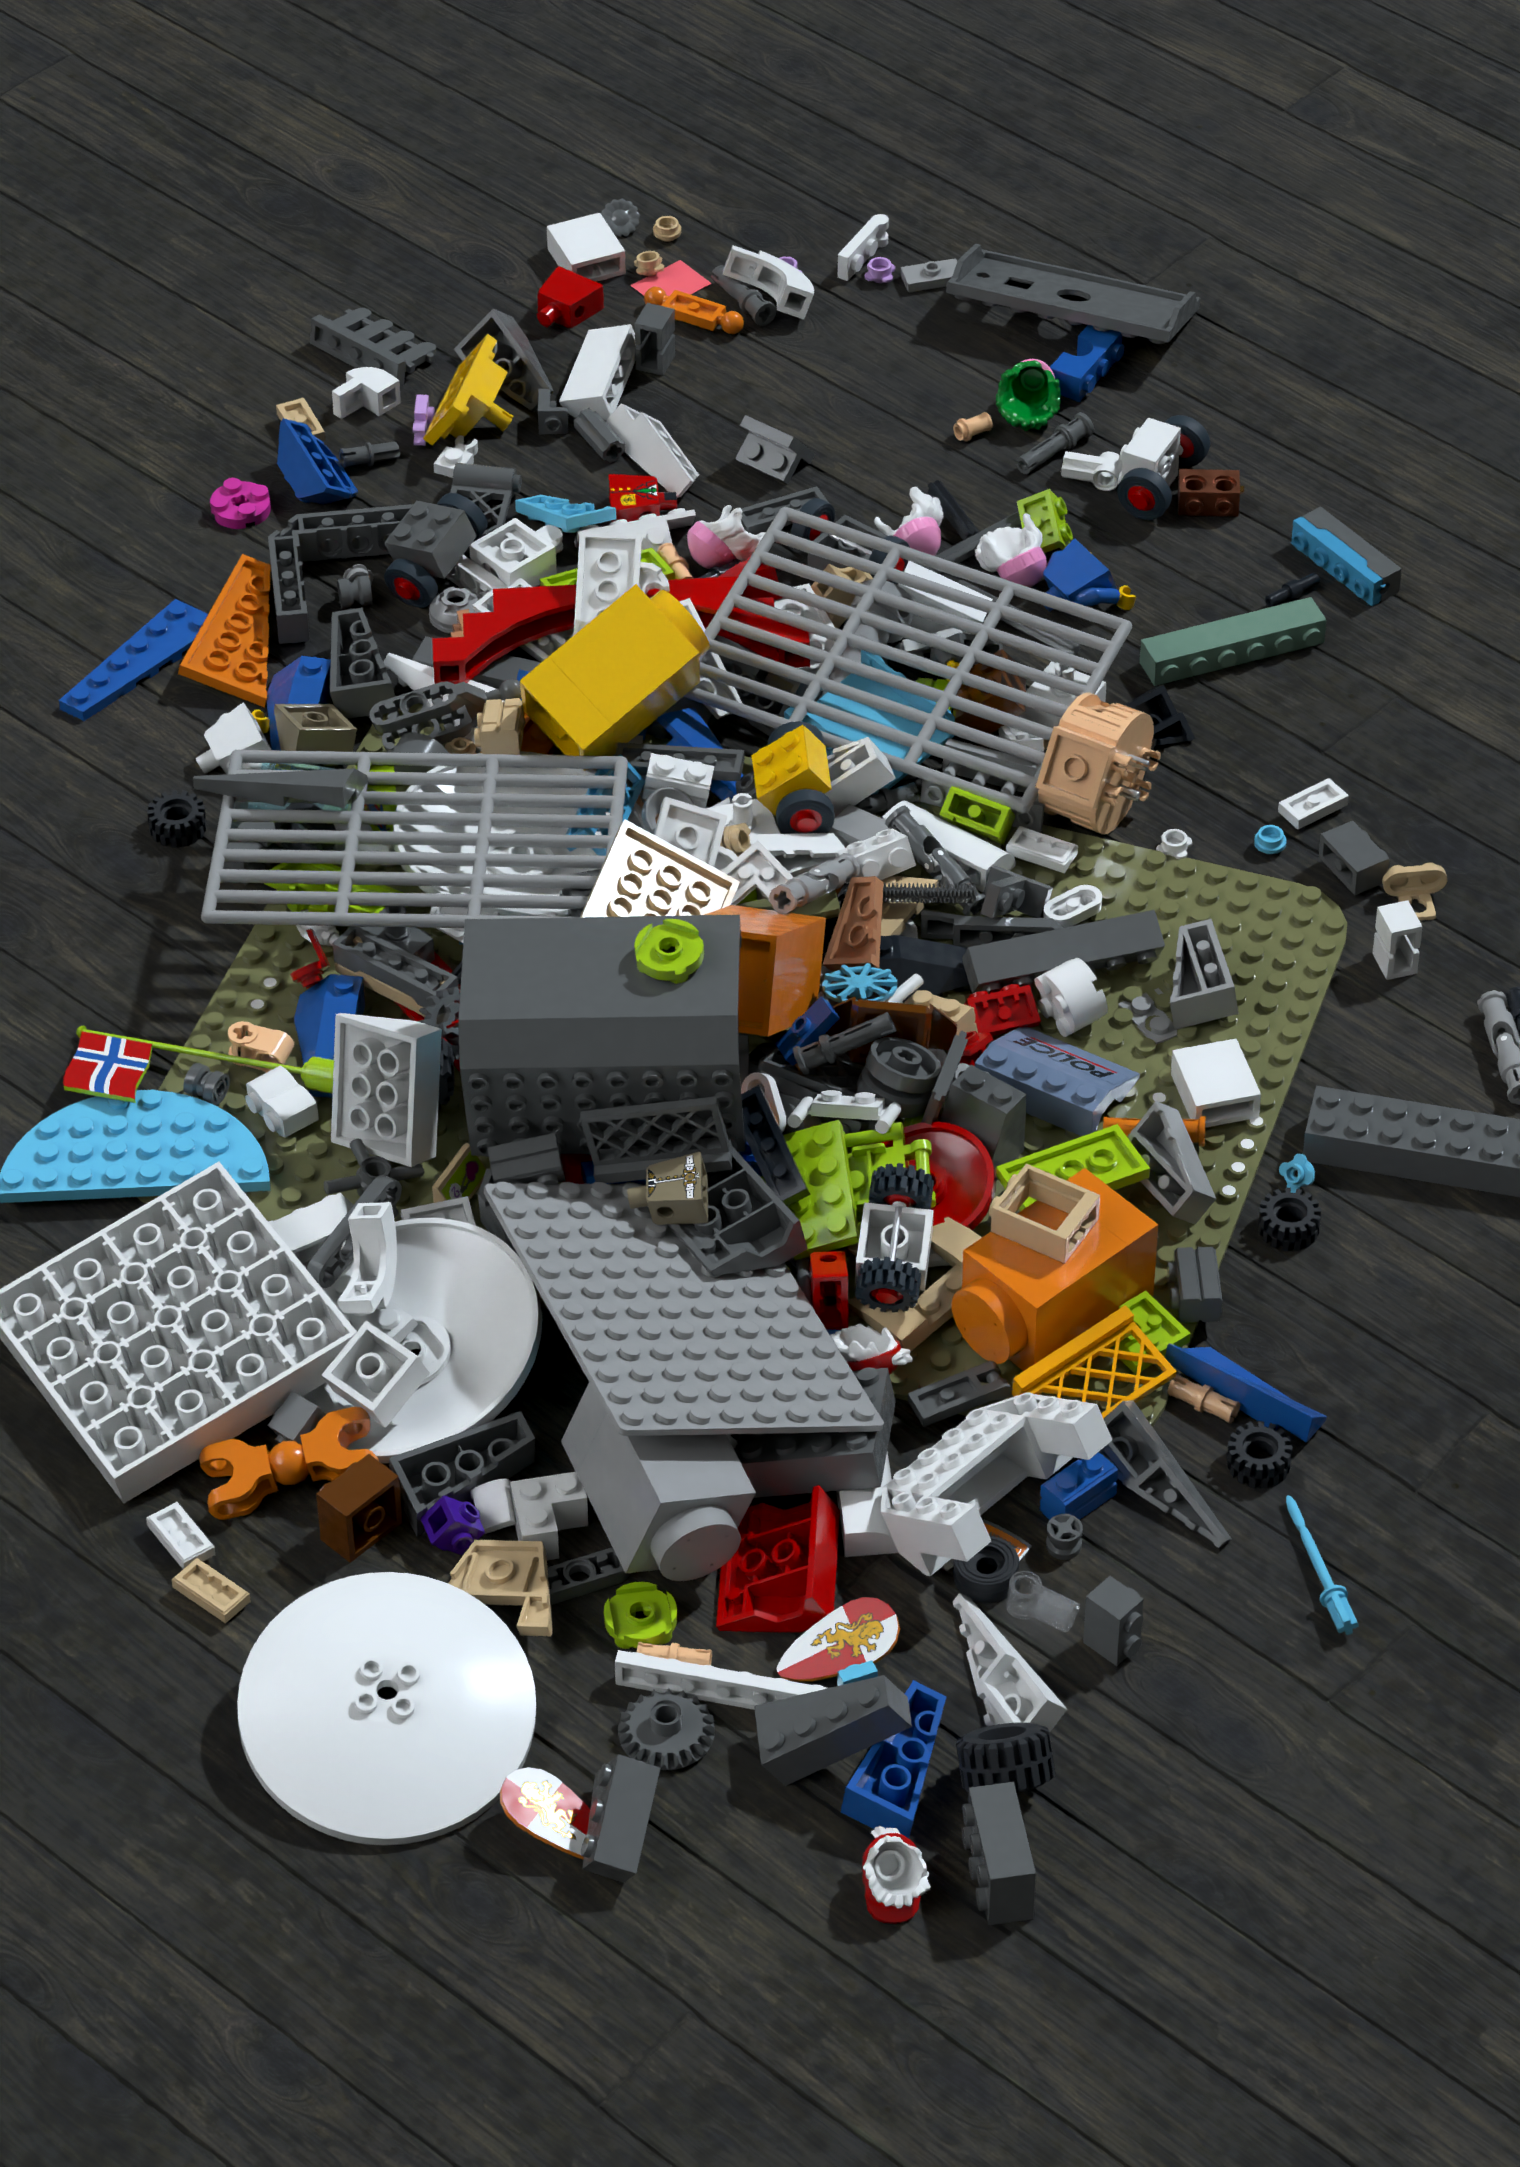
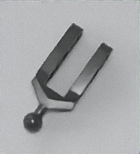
M514 678L507 679L502 682L499 689L485 692V690L465 682L458 684L447 681L436 683L376 703L371 708L370 719L375 729L383 733L382 743L386 751L396 747L394 745L395 739L401 738L403 734L410 732L420 733L426 727H434L433 732L427 736L432 737L442 745L451 742L455 738L467 736L473 727H477V713L483 712L486 700L501 699L505 701V699L520 698L521 700L520 681ZM449 694L448 700L442 701L443 695ZM432 698L433 706H430L428 699ZM423 704L420 711L416 713L408 712L412 705ZM397 709H401L403 713L402 716H399L400 714ZM388 713V719L382 721L383 715ZM460 719V725L454 726V720ZM439 724H444L445 731H442Z

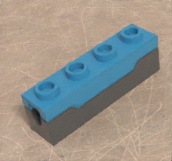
M1321 506L1293 520L1291 544L1369 605L1374 606L1400 591L1402 568Z

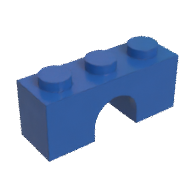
M1088 325L1078 335L1077 356L1063 352L1050 366L1055 380H1059L1061 396L1080 402L1087 393L1092 392L1100 378L1105 377L1110 367L1123 356L1124 345H1122L1121 332L1114 330L1098 331L1093 326Z

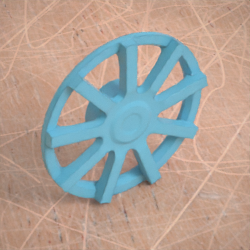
M866 963L865 966L859 967L841 965L840 970L824 975L822 988L828 998L838 1003L848 1000L846 999L847 996L852 998L856 996L857 999L867 1000V997H870L873 992L880 995V997L868 1000L884 1001L896 992L897 980L891 974L890 969L871 967V963ZM878 986H889L891 990L887 991ZM846 988L837 996L831 993L833 990Z

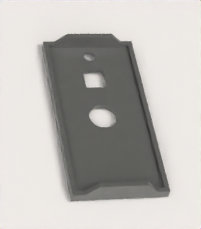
M974 244L958 259L953 276L947 282L946 293L953 294L955 298L960 300L975 299L982 301L986 306H1007L1014 312L1024 313L1029 311L1037 313L1039 317L1044 319H1053L1054 317L1065 319V322L1071 325H1081L1083 323L1093 326L1098 331L1114 330L1121 332L1122 336L1130 338L1141 336L1149 338L1150 342L1156 344L1168 343L1198 311L1201 300L1200 297H1196L1195 292L1189 291L1186 295L983 250L979 244ZM1011 280L1031 286L1028 289H1023L1005 284ZM1076 295L1084 297L1088 300L1070 301L1063 299L1059 296Z

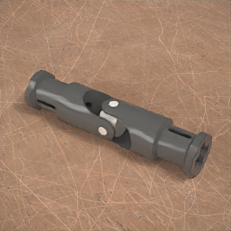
M905 805L901 806L888 816L885 825L908 836L913 857L933 879L938 880L939 887L942 883L944 888L946 883L948 888L949 883H951L952 888L953 883H955V888H957V883H959V888H961V883H963V888H965V883H967V888H969L971 878L951 858L924 825L917 823L910 815L911 810ZM977 891L976 903L959 902L958 904L963 908V914L965 916L977 914L983 907L985 895Z

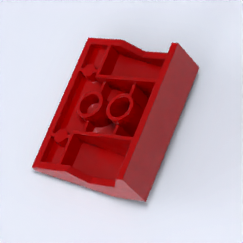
M820 1485L813 1487L810 1503L788 1510H782L765 1503L748 1507L737 1528L741 1536L739 1548L733 1557L721 1566L716 1627L719 1631L804 1632L834 1611L840 1509Z

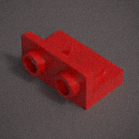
M1011 984L1001 988L999 992L988 994V991L975 992L966 999L964 1004L974 1007L976 1018L974 1023L977 1025L978 1033H991L994 1036L1011 1032L1018 1027L1031 1028L1039 1026L1041 1022L1030 985L1019 987V984Z

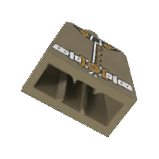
M701 1152L649 1165L646 1168V1186L628 1188L627 1190L630 1208L648 1206L653 1223L657 1225L708 1223V1175Z

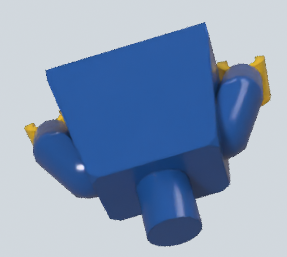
M1073 539L1063 551L1052 553L1048 565L1043 572L1044 579L1049 587V590L1045 593L1087 607L1101 603L1117 604L1119 608L1124 610H1130L1134 607L1136 596L1130 595V587L1124 585L1119 590L1116 589L1117 586L1109 569L1076 539ZM1044 606L1049 612L1053 610V608Z

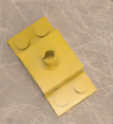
M489 334L481 340L458 366L423 437L429 444L433 445L440 437L445 439L449 433L455 438L460 435L465 437L482 417L496 425L501 431H504L511 423L514 416L494 403L508 372L492 361L495 357V353L492 350L497 340Z

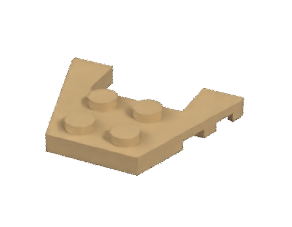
M474 1540L450 1572L451 1580L448 1584L465 1591L483 1604L523 1605L517 1623L520 1636H551L552 1619L547 1556L543 1542Z

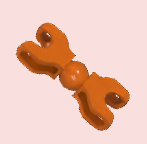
M349 1407L329 1412L318 1422L315 1429L300 1435L302 1444L296 1441H283L275 1445L270 1452H268L266 1444L253 1447L236 1439H228L203 1448L199 1455L202 1470L211 1477L231 1476L228 1483L211 1490L207 1500L209 1513L220 1520L247 1515L260 1505L262 1499L267 1494L278 1491L277 1482L282 1485H296L304 1481L309 1473L313 1482L322 1479L332 1482L343 1474L351 1464L360 1461L368 1454L379 1461L377 1456L368 1449H347L351 1443L367 1436L371 1424L368 1412L361 1407Z

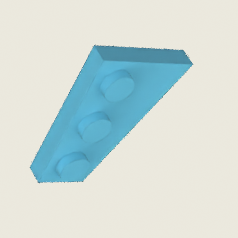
M545 495L515 500L516 512L528 516L529 520H540L545 522V525L562 528V532L566 533L578 532L580 527L616 520V508L610 506L594 510V504L592 503L569 504L568 499Z

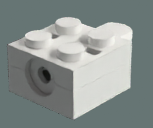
M514 518L471 543L469 546L470 559L499 578L507 588L519 578H522L532 587L540 585V578L557 574L556 554L563 550L562 531L552 525H545L539 530L533 531Z

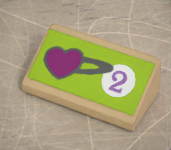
M463 1144L432 1186L433 1203L468 1196L470 1201L481 1186L486 1168L478 1156H471L470 1144Z

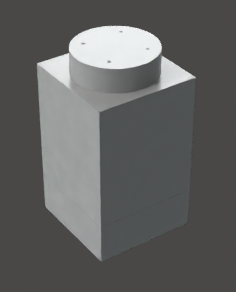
M589 1382L561 1443L625 1574L660 1570L662 1575L670 1580L688 1581L708 1575L723 1566L739 1548L741 1536L737 1528L756 1494L727 1435L622 1436L615 1429Z

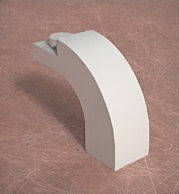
M734 245L732 246L723 269V275L764 290L776 300L778 311L804 319L814 295V287L810 280L798 269L775 256L762 251L757 254Z
M391 1202L358 1203L348 1218L353 1243V1270L349 1284L337 1301L342 1314L353 1313L354 1316H365L373 1313L375 1309H386L394 1288L397 1266L396 1228Z

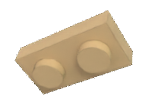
M304 398L276 405L277 415L281 421L284 418L307 424L313 430L312 435L322 442L325 441V431Z

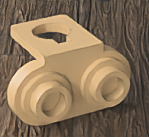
M1434 863L1408 867L1396 865L1388 869L1387 873L1383 876L1382 884L1385 892L1391 896H1397L1399 902L1408 900L1412 904V900L1418 899L1419 903L1427 908L1424 912H1415L1419 921L1433 920L1436 918V911L1430 893L1438 892L1445 887L1447 875L1443 867Z

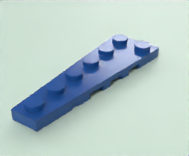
M174 599L59 700L60 710L85 721L112 704L120 696L135 689L136 682L142 678H152L159 673V667L169 661L175 663L181 659L182 653L190 648L208 614Z

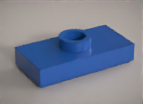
M821 996L802 1016L793 1022L792 1027L775 1045L785 1060L791 1065H795L797 1061L793 1053V1047L799 1046L801 1048L818 1041L819 1036L825 1034L839 1020V1016L830 1003Z

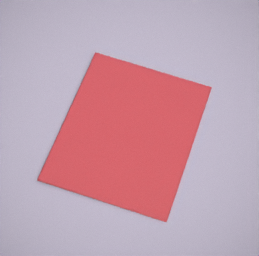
M679 260L665 267L663 271L648 276L630 286L643 296L649 288L655 286L662 288L666 295L670 296L674 290L691 295L712 283Z

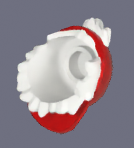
M859 1323L856 1326L842 1328L841 1331H836L835 1334L830 1335L852 1371L864 1368H888L890 1375L897 1369L898 1365H906L908 1362H912L910 1350L901 1348L900 1342L894 1340L886 1327L882 1329L880 1334L872 1327H865Z
M878 1826L871 1831L875 1839L866 1848L862 1859V1880L865 1886L867 1910L875 1920L890 1924L903 1923L913 1918L919 1909L921 1895L930 1890L931 1886L927 1879L929 1872L927 1871L925 1861L922 1859V1852L909 1838L900 1834L897 1828L887 1827L885 1829Z

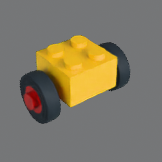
M796 721L783 724L771 733L766 747L759 749L751 755L757 800L776 816L778 827L783 834L828 833L834 824L835 814L831 800L825 795L832 788L824 737L816 726L807 722Z

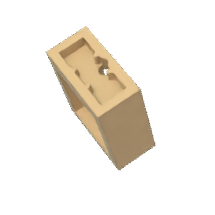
M1025 1164L1018 1175L1014 1174L1011 1176L1004 1193L1000 1197L996 1196L993 1199L989 1208L991 1232L1062 1263H1066L1099 1220L1100 1195L1029 1164ZM1029 1196L1069 1213V1215L1057 1230H1053L1018 1215L1016 1212Z

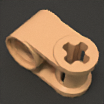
M244 1021L236 1022L228 1029V1039L231 1042L229 1055L285 1065L294 1048L293 1039L281 1030H272ZM234 1063L236 1065L247 1066L250 1068L262 1070L266 1073L273 1070L240 1063Z

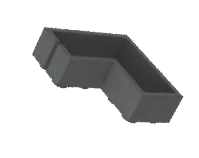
M864 1368L852 1371L884 1421L881 1431L738 1434V1445H736L735 1453L756 1492L753 1498L812 1493L813 1487L820 1485L825 1492L881 1487L896 1403L888 1368Z

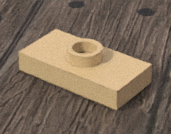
M198 1558L172 1579L174 1589L224 1623H227L251 1602L250 1593Z

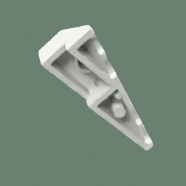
M959 1593L953 1600V1606L959 1610L963 1624L959 1628L961 1635L967 1638L970 1650L966 1654L977 1695L983 1699L987 1712L983 1716L985 1725L1027 1722L1045 1726L1050 1733L1068 1709L972 1599Z

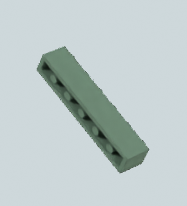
M1312 597L1142 639L1140 664L1153 685L1157 686L1322 644L1325 642L1326 618Z

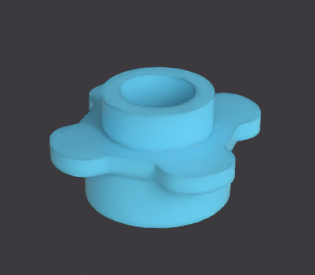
M1296 1154L1292 1161L1284 1162L1279 1167V1173L1284 1176L1287 1188H1291V1193H1295L1296 1189L1306 1187L1314 1182V1167L1303 1154Z

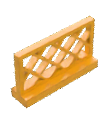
M1124 1305L1014 1377L1012 1395L1015 1397L1028 1392L1037 1395L1050 1393L1057 1394V1398H1061V1395L1082 1398V1402H1086V1399L1107 1402L1106 1410L1101 1413L1104 1419L1122 1401L1134 1400L1135 1403L1176 1377L1177 1371L1133 1321L1134 1314ZM1132 1335L1140 1344V1352L1120 1351L1119 1343ZM1098 1356L1113 1358L1112 1371L1091 1369V1362ZM1117 1359L1138 1361L1137 1374L1131 1375L1115 1372ZM1142 1362L1157 1364L1163 1373L1155 1378L1140 1376ZM1070 1374L1085 1376L1084 1390L1063 1387L1064 1378ZM1089 1377L1110 1380L1109 1392L1087 1391ZM1114 1380L1135 1383L1134 1392L1128 1396L1112 1394Z

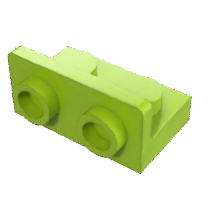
M1050 489L1017 501L1022 529L1025 527L1023 515L1027 513L1042 533V544L1040 547L1044 553L1057 548L1064 550L1070 541L1073 540L1071 529L1066 523L1064 516L1067 514L1066 504L1061 497L1058 498Z

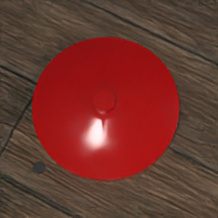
M922 1122L904 1127L905 1145L911 1144L918 1139H926L931 1142L932 1154L929 1156L930 1175L932 1176L931 1180H934L933 1191L936 1195V1205L930 1208V1210H934L933 1226L944 1223V1218L949 1217L970 1230L975 1229L988 1213L996 1192V1172L986 1147L974 1134L950 1123L932 1122V1124ZM893 1141L881 1142L885 1144L886 1148L893 1147ZM909 1160V1165L915 1166L916 1170V1161Z

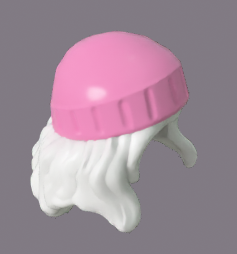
M912 487L909 492L914 502L909 516H904L902 524L898 529L892 530L891 527L882 523L879 517L874 519V523L881 533L887 536L899 537L906 541L910 548L935 556L941 545V530L939 526L944 517L940 500L922 493L917 487Z
M727 505L723 508L721 517L717 521L709 523L697 521L688 531L687 544L691 556L700 566L706 569L714 566L719 568L732 562L734 559H739L742 562L747 561L766 532L754 535L745 531L741 524L742 509L735 508L731 511L732 506Z
M1025 513L1023 515L1025 525L1023 529L1007 526L1005 528H997L994 532L988 531L980 538V542L975 550V556L980 566L986 571H997L1002 579L1030 588L1042 579L1047 561L1040 547L1042 544V533L1035 526L1030 515Z

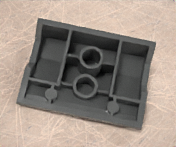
M734 1147L732 1151V1170L707 1173L708 1223L667 1224L711 1276L779 1266L808 1249L800 1220Z

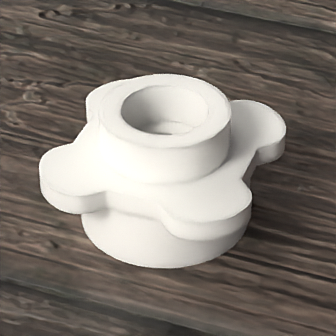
M1170 829L1162 834V843L1156 847V851L1174 856L1176 859L1186 858V850L1192 846V839L1187 837L1186 833L1182 830Z

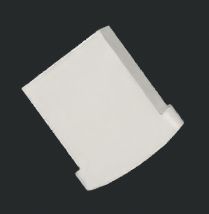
M509 1479L493 1480L481 1484L470 1491L471 1499L474 1500L475 1507L480 1513L479 1519L485 1534L516 1524L510 1490L511 1481Z

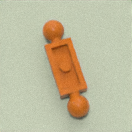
M655 286L649 288L644 295L645 304L651 303L675 309V320L713 331L719 324L726 333L736 334L741 331L744 325L741 314L736 311L726 312L725 305L678 290H674L670 296H667L662 288Z

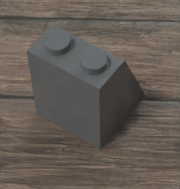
M970 1065L951 1084L940 1122L957 1125L974 1134L986 1147L996 1172V1166L1015 1160L1024 1151L1027 1094Z

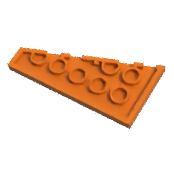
M244 554L241 555L182 660L178 671L179 675L265 707L268 676L270 564Z

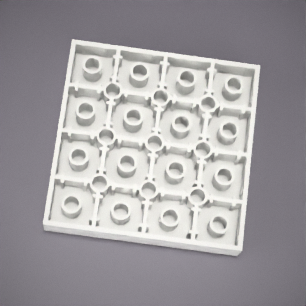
M220 1162L213 1164L0 1289V1339L123 1503H126L199 1459L203 1448L232 1439L271 1416L283 1405L292 1391L300 1396H304L326 1383L321 1375L357 1332Z

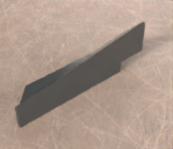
M921 910V938L953 939V945L967 948L1064 928L1053 918H990Z

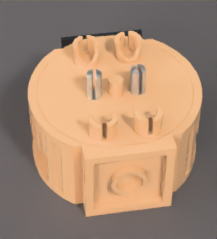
M1089 692L1078 696L1063 714L1059 726L1053 727L1035 788L1039 789V803L1045 804L1044 812L1050 815L1059 814L1070 818L1072 823L1101 834L1112 832L1126 816L1133 801L1140 799L1144 802L1149 796V792L1141 790L1142 787L1151 790V782L1144 781L1148 769L1155 771L1159 764L1156 761L1150 760L1151 757L1158 760L1161 757L1160 752L1153 751L1156 739H1153L1154 726L1151 716L1119 703L1108 704L1101 701L1097 695Z

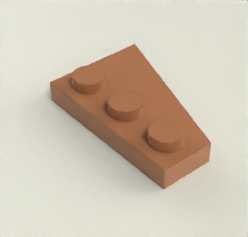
M876 876L853 877L850 880L823 962V966L830 971L840 970L841 965L859 967L865 966L866 963H871V967L879 969L884 882Z

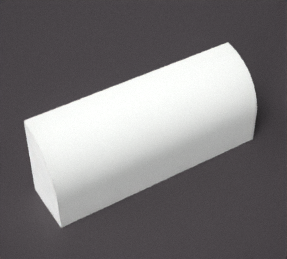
M631 324L588 330L559 400L561 406L566 407L568 413L573 417L577 418L580 411L590 408L592 411H596L603 420H607L616 410L635 363V348L637 345L635 344V333Z
M908 801L897 803L882 816V819L886 820L897 808L904 805L911 810L910 815L919 825H924L951 858L971 878L970 883L972 885L975 883V887L981 892H984L991 867L998 866L1010 871L1016 866V861L1012 854Z
M888 1451L881 1487L836 1491L837 1504L840 1509V1526L845 1557L899 1553L881 1514L882 1487L892 1480Z

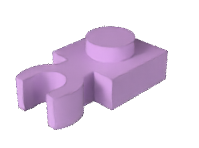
M429 395L416 396L415 421L413 423L414 445H426L423 437L435 415L434 407H429Z

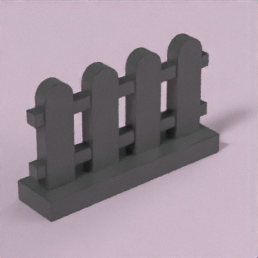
M358 308L353 311L348 309L344 311L343 316L333 321L320 314L311 318L310 344L355 368L373 367L382 369L397 378L400 382V387L404 386L406 371L412 373L415 371V367L423 362L431 363L435 361L436 355L435 344L431 342L415 344L414 333L410 331L392 332L393 323L390 320L380 319L373 322L371 321V311L366 308ZM384 338V340H382V341H380V342H378V343H374V342H376V341H378V340Z

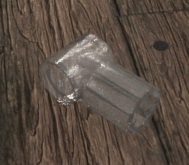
M1019 1571L1011 1576L1006 1600V1609L1009 1614L1019 1619L1036 1618L1062 1632L1070 1630L1079 1612V1603L1042 1586L1041 1579L1033 1572Z

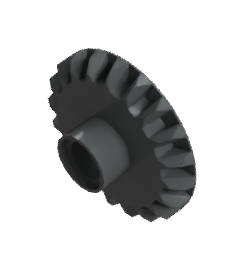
M668 1688L665 1693H657L653 1690L649 1696L640 1694L635 1703L629 1702L627 1710L621 1713L620 1723L618 1724V1736L623 1750L630 1758L660 1767V1770H675L697 1762L708 1752L714 1740L715 1726L713 1715H710L707 1704H701L697 1696L688 1697L684 1690L677 1694L672 1693Z

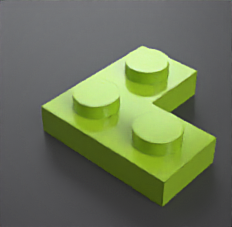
M1146 1290L1119 1306V1309L1124 1305L1129 1308L1134 1314L1133 1321L1164 1357L1169 1343L1183 1347L1190 1342L1191 1333ZM1130 1335L1119 1343V1350L1139 1353L1140 1344ZM1120 1359L1130 1370L1137 1374L1138 1361ZM1142 1362L1141 1371L1153 1364Z

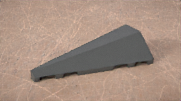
M1134 1400L1122 1401L1104 1418L1112 1441L1099 1451L1118 1469L1117 1478L1123 1482V1485L1164 1512L1170 1513L1184 1522L1185 1526L1191 1530L1199 1532L1214 1542V1545L1218 1548L1230 1542L1232 1538Z

